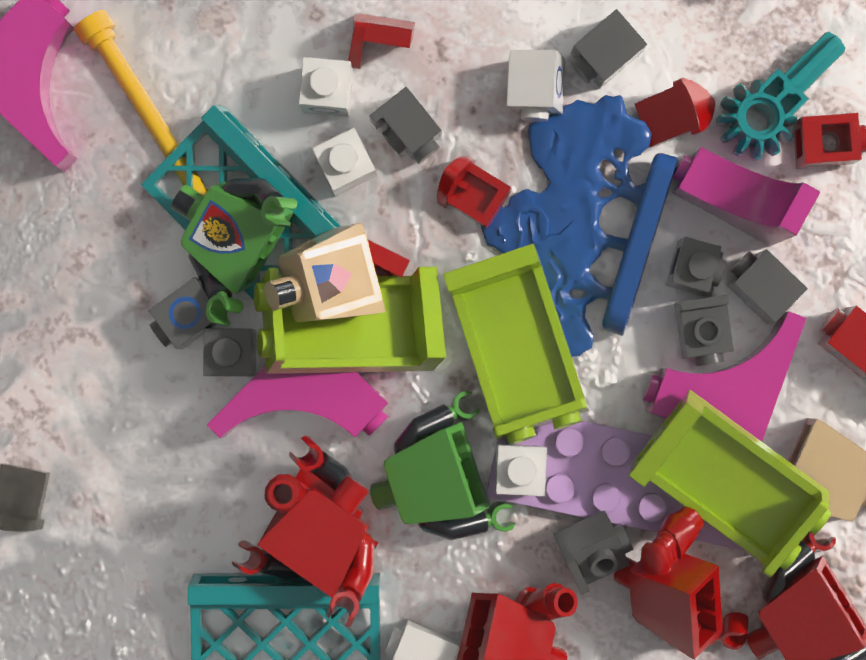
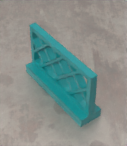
M213 105L201 117L203 121L141 184L186 231L191 221L171 208L174 199H171L157 185L170 171H186L187 185L193 188L194 171H219V184L227 182V171H244L250 178H264L283 197L293 198L298 202L297 208L291 209L294 213L289 220L291 223L290 227H285L284 232L280 236V238H284V253L292 250V238H309L311 240L333 228L342 226L264 145L222 105ZM206 134L219 146V166H195V145ZM186 155V166H174L180 158ZM227 155L238 166H227ZM292 222H293L303 233H294V232H292ZM264 265L261 270L267 271L268 268H279L280 271L279 265ZM260 273L253 286L244 290L253 300L255 284L260 283Z
M245 573L193 574L188 584V605H190L191 660H205L214 650L226 660H239L222 644L237 627L256 643L241 660H251L261 650L266 652L273 660H286L269 644L285 626L303 643L288 660H298L309 649L320 660H333L316 644L332 626L351 643L334 660H345L355 649L368 660H380V573H373L368 587L359 602V609H370V625L358 637L339 621L347 610L342 607H336L334 609L339 610L331 614L328 619L326 617V610L332 598L303 577L281 578L264 573H255L253 575ZM202 609H220L233 622L216 638L202 625ZM233 609L245 610L240 615H238ZM255 609H268L280 621L264 638L245 621ZM280 609L292 610L287 615H285ZM302 609H315L327 620L311 637L292 621ZM369 636L370 650L363 644ZM202 638L210 644L203 652Z

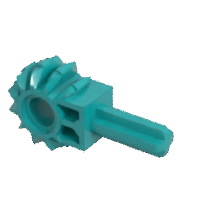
M826 32L785 73L778 68L764 83L760 79H755L751 83L750 92L741 83L733 88L735 99L725 96L720 102L722 108L728 113L721 114L716 118L717 125L730 127V130L720 137L722 143H727L735 138L738 143L734 147L733 154L736 156H740L749 146L750 156L753 161H758L762 158L764 149L771 156L780 153L778 141L788 144L794 137L785 127L792 126L798 122V117L794 114L809 100L804 92L844 54L846 47L837 35ZM755 109L764 114L767 120V126L764 131L754 130L748 125L746 121L748 110Z

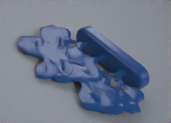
M605 95L595 104L577 99L573 103L563 106L562 114L549 115L548 121L530 124L528 135L531 156L538 168L543 170L549 181L548 186L540 194L529 189L522 190L510 198L507 206L501 207L488 229L481 225L487 245L495 247L502 253L534 244L572 357L581 356L583 352L592 348L593 334L585 318L586 305L598 298L608 300L602 322L603 329L620 336L624 335L672 183V175L678 162V157L657 153L652 160L646 182L635 186L629 174L628 161L645 151L650 145L652 133L645 121L635 119L627 114L623 97L620 95L615 97ZM615 149H621L624 152L623 162L618 161L614 156L613 151ZM603 160H608L618 170L619 173L615 174L614 179L620 181V185L616 186L606 181L599 170L600 163ZM604 187L612 191V194L608 197L601 198L597 195ZM618 197L630 200L637 208L628 239L606 234L599 226V217L603 207ZM608 247L623 252L613 288L603 286L589 273L590 265ZM572 289L586 291L580 299L571 298L569 295Z

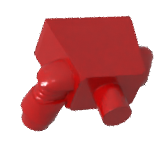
M278 474L265 487L264 499L271 509L283 513L285 516L260 540L257 546L332 598L326 610V617L328 619L334 608H345L349 613L345 627H349L358 614L359 602L373 576L375 542L371 535L367 533L370 525L354 514L369 493V490L352 477L345 475L330 497L316 487L309 489L290 474Z
M683 507L681 510L667 515L653 542H646L641 548L639 562L627 557L630 566L614 572V581L630 589L632 616L636 622L695 660L707 646L715 645V641L721 640L723 646L732 650H738L746 643L749 618L743 613L731 612L724 616L722 623L719 566L685 554L699 536V531L703 529L704 523L697 511L690 507Z
M552 583L538 589L527 587L518 593L514 601L501 594L472 592L457 660H567V653L564 649L552 646L556 628L554 622L550 620L569 617L574 614L578 605L575 592L558 583Z

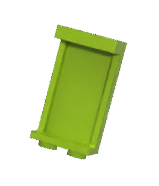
M534 244L444 273V280L448 292L453 297L491 416L495 437L499 440L507 438L509 445L536 437L534 428L553 423L554 430L580 423L582 421L580 414L589 411Z
M418 267L412 276H377L386 312L306 322H296L290 306L279 310H272L269 307L264 295V285L266 282L282 278V276H279V268H268L260 283L255 284L254 306L256 312H262L263 329H259L257 336V350L259 358H266L267 374L434 371L446 358L437 267Z
M690 389L634 459L629 476L643 487L651 481L685 507H690L697 511L703 520L757 558L762 563V572L768 577H772L779 567L784 570L788 569L801 551L802 547L798 544L809 531L814 535L817 534L831 516V511L828 509L830 507V491Z

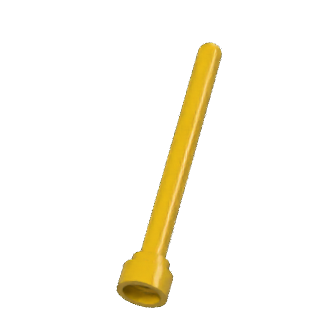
M103 9L90 14L74 26L75 33L84 46L89 45L92 51L98 50L165 158H167L178 147L179 143L115 44L114 39L116 35L113 32L115 25L106 10ZM186 155L180 158L174 166H186ZM174 171L183 186L187 185L186 171ZM194 171L193 189L205 196L208 189L198 173Z

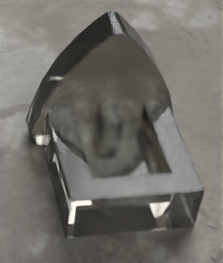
M1 463L0 530L27 532L43 529L45 519L41 518L50 472Z

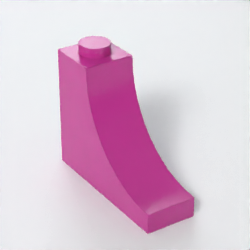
M19 0L0 20V114L53 165L65 172L78 158L69 150L56 128L50 107L49 86L56 56L66 38L74 30V27L64 18L70 10L60 0Z
M700 147L692 157L685 153L672 175V178L678 181L673 194L768 246L797 236L820 194L819 190L804 182L789 183L761 175L730 162L703 147Z
M789 311L785 312L776 321L767 338L754 352L738 363L722 370L697 374L661 368L659 376L651 374L642 398L643 401L649 402L646 412L667 419L690 389L762 442L806 317Z
M265 365L207 426L219 438H223L245 421L258 415L279 410H297L325 417L346 429L354 437L362 430L370 436L389 417L383 411L389 402L358 372L267 374Z

